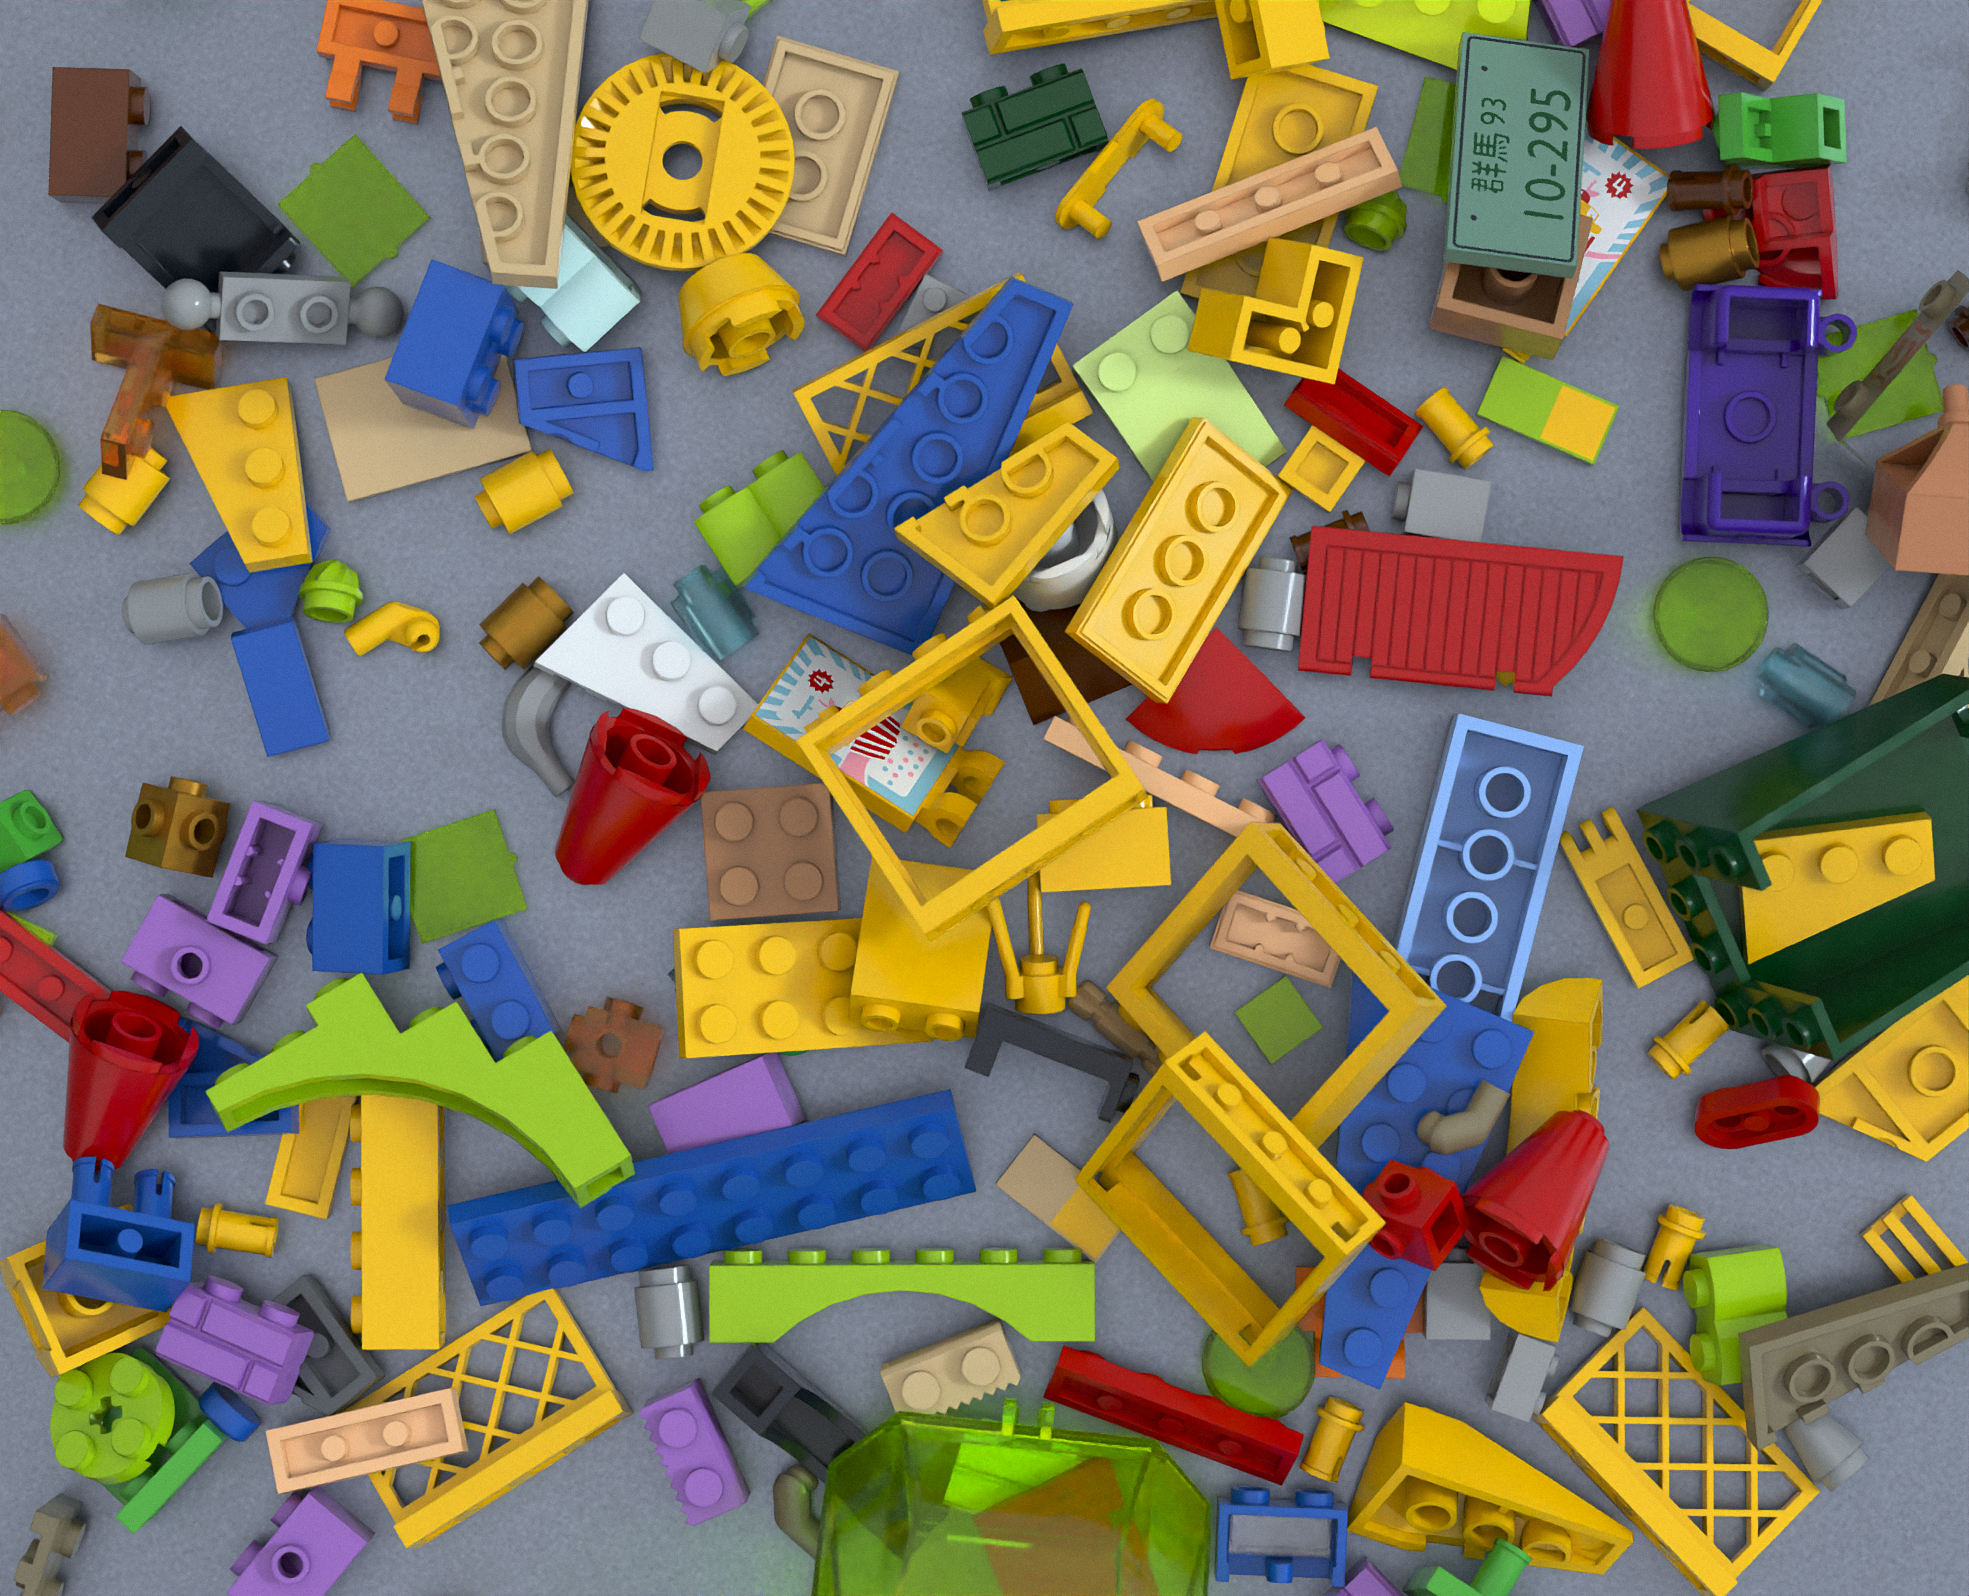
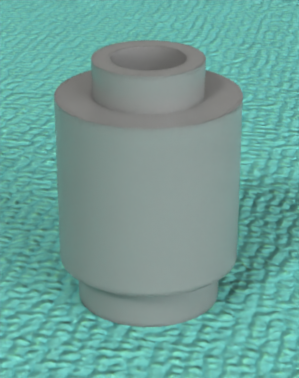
M1260 557L1258 569H1246L1238 629L1244 630L1243 646L1293 652L1294 637H1301L1307 579V575L1296 574L1298 562Z
M190 572L133 583L129 589L128 597L123 601L122 616L128 631L135 634L141 643L150 645L205 635L209 628L220 624L223 616V601L219 587L211 577H200L198 574Z
M1597 1237L1593 1251H1585L1572 1286L1567 1309L1576 1312L1572 1324L1605 1337H1609L1612 1327L1625 1330L1646 1272L1641 1270L1646 1255Z
M689 1264L638 1271L640 1286L634 1287L641 1348H654L655 1359H670L693 1355L692 1343L704 1341L705 1339L697 1279H691Z

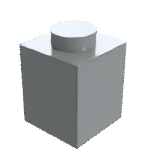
M653 0L639 40L706 73L716 69L722 59L732 63L739 57L749 35V29L744 24L751 6L741 0Z
M1415 468L1410 474L1409 482L1398 481L1392 519L1403 520L1400 534L1481 542L1492 481Z
M1858 507L1847 510L1795 565L1801 573L1840 609L1852 607L1890 566L1889 562L1865 534L1869 509L1865 513Z
M1454 1246L1436 1271L1431 1270L1424 1286L1422 1335L1426 1340H1491V1311L1485 1305L1479 1288L1484 1269L1465 1253L1470 1246Z

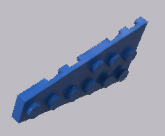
M1011 276L742 583L743 588L912 655L921 644L932 637L955 581L896 537L894 528L913 516L916 520L945 503L944 497L963 485L968 489L1001 468V462L1009 457L1074 304L1070 300Z
M1353 971L1345 1060L1389 1012ZM1430 987L1447 1007L1339 1125L1335 1169L1360 1196L1365 1187L1375 1181L1390 1159L1415 1168L1427 1167L1434 1170L1440 1176L1455 1181L1461 1195L1468 1187L1490 1134L1480 1146L1445 1156L1433 1153L1429 1145L1421 1143L1417 1135L1418 1124L1422 1117L1431 1111H1436L1445 1117L1465 1111L1481 1079L1508 1093L1534 1031ZM1368 1243L1324 1294L1319 1363L1380 1390L1431 1269L1400 1258L1397 1260L1387 1259L1373 1250Z

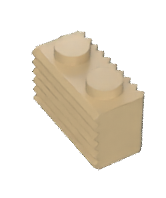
M996 1318L882 1364L880 1374L901 1426L910 1429L913 1421L922 1424L925 1416L934 1419L936 1412L945 1415L948 1407L958 1410L960 1402L970 1405L973 1397L982 1400L984 1393L993 1396L996 1388L1005 1391L1008 1383L1017 1386L1021 1378V1368L1000 1318Z

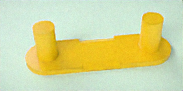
M1152 98L1144 101L1136 108L1061 200L1055 214V222L1058 226L1066 230L1079 224L1097 239L1104 237L1111 228V220L1093 207L1107 191L1106 186L1129 158L1133 159L1149 138L1168 152L1174 151L1182 141V134L1162 120L1164 106L1161 102Z

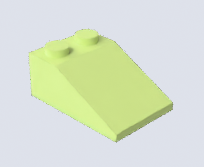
M1178 291L1172 293L1072 365V373L1152 484L1192 417L1205 418L1260 464L1267 467L1287 452L1227 360L1187 351L1195 314Z

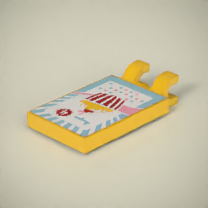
M1586 121L1580 215L1591 217L1593 221L1564 339L1571 332L1666 197L1668 179H1671L1670 175L1613 136V146L1602 144L1589 137ZM1506 348L1502 349L1503 353L1521 364H1524L1531 356L1530 354Z
M808 633L755 708L743 730L821 779L796 740L807 733L804 727L819 718V712L831 706H836L841 711L859 699L861 696L858 693V689L875 675ZM913 700L830 756L865 808L904 833H907L915 821L928 829L930 834L939 842L951 848L1005 762L986 751H966L956 743H954L949 753L946 754L901 728L914 703ZM951 784L956 787L960 794L945 792V790Z

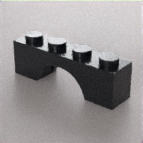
M752 1343L714 1387L711 1394L759 1436L773 1442L809 1469L843 1501L863 1526L906 1563L949 1514L950 1505L943 1503V1497L765 1343Z

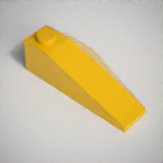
M1404 1402L1376 1436L1349 1510L1347 1521L1348 1532L1402 1550L1425 1552L1426 1542L1460 1546L1463 1547L1464 1558L1484 1560L1485 1551L1490 1552L1494 1546L1495 1539L1499 1537L1529 1555L1532 1560L1528 1566L1603 1575L1633 1543V1532L1463 1421L1437 1413L1430 1408L1416 1406Z

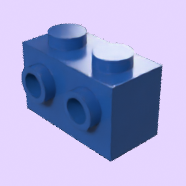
M336 839L313 843V855L310 857L307 870L312 873L308 885L313 891V918L309 922L306 934L307 947L312 954V971L359 974L362 972L363 974L383 975L410 968L411 842Z
M503 918L495 919L438 949L444 962L437 965L436 970L444 987L453 1000L463 996L474 1019L469 1021L489 1054L493 1053L497 1062L503 1059L504 1052L512 1044L524 1037L535 1035L539 1038L549 1031L555 1034L562 1030Z

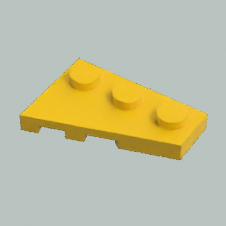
M282 377L162 397L249 573L312 563L292 386L288 378Z
M1069 422L1064 423L1001 462L1002 465L999 470L967 489L963 485L944 497L945 503L917 520L913 516L894 528L896 537L989 608L994 609L1007 600L1120 468L1116 456Z
M1926 811L1764 831L1754 837V843L1772 885L1763 891L1738 885L1743 957L1749 965L1934 881L1932 823Z

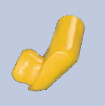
M398 601L384 604L343 630L347 640L359 657H362L387 640L410 647L416 653H427L437 646L440 639V625L438 620L429 611Z

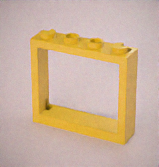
M1014 595L994 609L988 606L984 608L981 605L978 606L966 617L970 625L949 639L944 633L930 638L912 653L915 659L913 663L893 675L890 669L876 674L860 686L858 693L861 697L841 711L836 706H831L819 712V718L804 727L807 733L796 740L930 942L1148 798L1145 788ZM1014 633L1111 779L927 901L830 755Z
M1250 822L1108 984L1106 989L1119 1002L1118 1011L1122 1018L1134 1029L1146 1033L1160 1049L1158 1057L1162 1063L1196 1038L1194 1034L1152 987L1256 868L1259 867L1389 1010L1385 1017L1290 1121L1318 1149L1447 1005L1280 823Z
M1203 1032L1162 1064L1074 1179L1248 1367H1251L1291 1333L1386 1223L1206 1032ZM1176 1099L1324 1256L1322 1261L1280 1309L1134 1154ZM1100 1171L1103 1174L1100 1176L1098 1181L1108 1190L1107 1192L1094 1179L1095 1175L1098 1174ZM1241 1334L1251 1344V1346H1249V1344L1240 1336Z

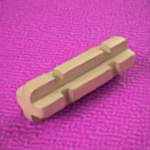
M1091 981L1081 983L1077 988V996L1070 997L1068 1000L1069 1009L1085 1022L1088 1019L1092 1020L1095 1023L1093 1027L1132 1059L1137 1056L1143 1061L1141 1066L1154 1076L1163 1064L1158 1057L1160 1049L1146 1033L1134 1029L1122 1018L1118 1011L1120 1004L1115 1000L1112 1004L1105 999L1107 994Z

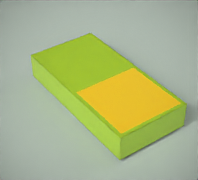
M1502 355L1475 416L1593 466L1620 406Z

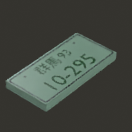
M1462 32L1458 48L1443 261L1573 278L1577 267L1590 49Z

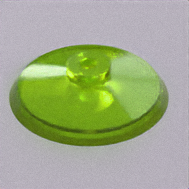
M0 410V524L5 525L24 521L44 508L56 490L60 475L58 450L48 431L33 418L11 410Z
M1703 557L1679 566L1661 585L1654 604V625L1661 644L1675 660L1698 671H1724L1743 663L1760 646L1768 626V603L1760 583L1746 568L1725 558Z
M1298 1326L1251 1367H1248L1223 1339L1212 1330L1203 1348L1202 1371L1206 1385L1213 1397L1220 1399L1227 1406L1257 1417L1277 1419L1295 1410L1309 1394L1315 1376V1359L1307 1337ZM1241 1334L1240 1336L1249 1344V1346H1251V1344Z

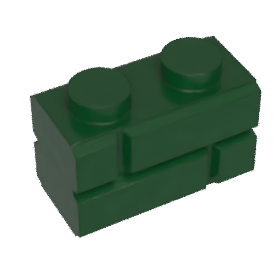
M1065 63L1058 64L1031 75L1029 78L1032 87L1008 95L1006 86H999L979 93L969 99L973 109L962 112V120L989 191L1105 148L1109 142L1108 136L1082 68L1069 73Z

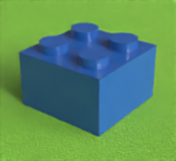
M431 259L384 378L403 404L473 430L479 415L489 416L500 390V381L494 379L502 355L509 358L512 357L520 341L524 325L523 321L517 319L520 312L505 286L492 284L490 280Z

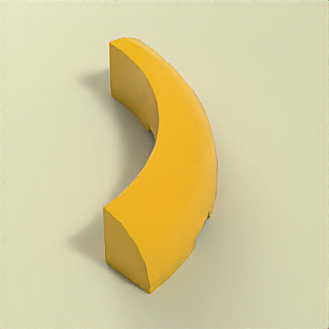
M1564 978L1543 984L1523 997L1513 1012V1023L1534 1031V1034L1512 1082L1506 1155L1558 1111L1572 1112L1574 1110H1582L1598 1120L1600 1089L1597 1086H1593L1597 1063L1596 1049L1603 1043L1602 979ZM1584 1216L1583 1222H1582V1224H1581V1227H1580V1230H1579L1578 1235L1583 1232L1584 1222H1585V1216ZM1574 1246L1563 1276L1551 1291L1543 1292L1544 1283L1534 1281L1529 1290L1520 1289L1496 1278L1484 1269L1479 1288L1487 1308L1500 1322L1523 1335L1545 1341L1559 1342L1574 1281L1573 1275L1570 1272Z

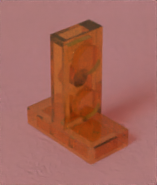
M98 303L90 322L92 360L127 369L100 437L102 474L127 480L135 458L145 459L149 452L154 433V421H150L155 406L162 408L166 406L173 381L206 390L216 389L222 374V340H219L215 333L200 329L181 330L165 320Z

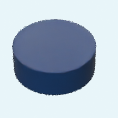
M47 860L28 861L0 874V908L9 912L24 911L37 907L54 897L60 888V883L52 863Z
M213 1382L198 1398L199 1407L205 1416L220 1431L237 1442H245L261 1425L254 1411L236 1393L217 1382Z

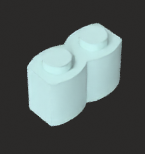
M567 212L558 289L504 285L506 290L518 301L523 302L528 297L543 310L546 315L541 319V322L557 342L566 348L574 343L583 352L592 347L640 302L642 293L632 278L604 250L597 246L588 233Z

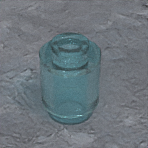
M703 563L673 584L679 595L669 603L701 650L705 652L709 649L717 662L760 634L751 621L756 615L723 567L711 573L705 563Z
M1797 643L1791 644L1785 651L1778 646L1775 647L1764 660L1756 675V678L1763 682L1759 696L1809 729H1813L1816 726L1820 728L1843 718L1856 696V690L1846 684V675Z

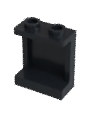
M182 126L91 217L99 229L115 245L123 248L165 289L177 280L193 279L205 285L209 292L218 293L219 271L284 274L295 260L296 254L293 251L300 245V241ZM209 318L203 325L211 334L216 330L215 318Z
M988 1003L964 1068L989 1077L1002 1041L1108 1081L1097 1110L1098 1119L1111 1123L1115 1110L1125 1114L1129 1109L1140 1082L1139 1074L1131 1072L1133 1066L1131 1057L1001 1006Z

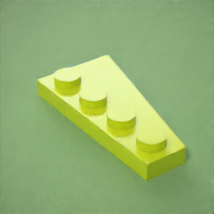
M1318 0L1323 22L1457 70L1458 48L1462 32L1528 41L1532 0Z

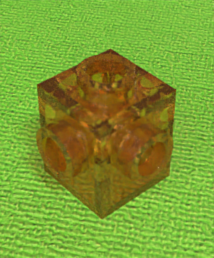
M607 996L604 1007L591 1004L588 1005L585 1016L574 1014L565 1040L564 1050L574 1053L572 1064L577 1070L584 1071L582 1079L586 1085L618 1093L621 1083L645 1089L649 1085L666 1026L640 1018L643 1011L642 1006ZM607 1033L615 1034L621 1040L622 1050L618 1056L608 1054L603 1048V1038Z

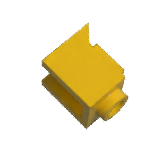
M977 657L917 697L901 728L946 754L949 753L954 743L963 748L980 718L994 713L1013 677L982 658Z

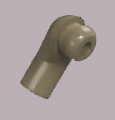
M1481 1079L1465 1111L1446 1117L1436 1111L1425 1114L1417 1127L1418 1139L1421 1143L1429 1145L1433 1153L1445 1156L1480 1146L1490 1134L1510 1094Z
M794 1464L787 1469L786 1474H779L773 1485L774 1518L778 1527L817 1561L832 1545L837 1536L811 1514L810 1494L818 1486L817 1476L803 1464Z

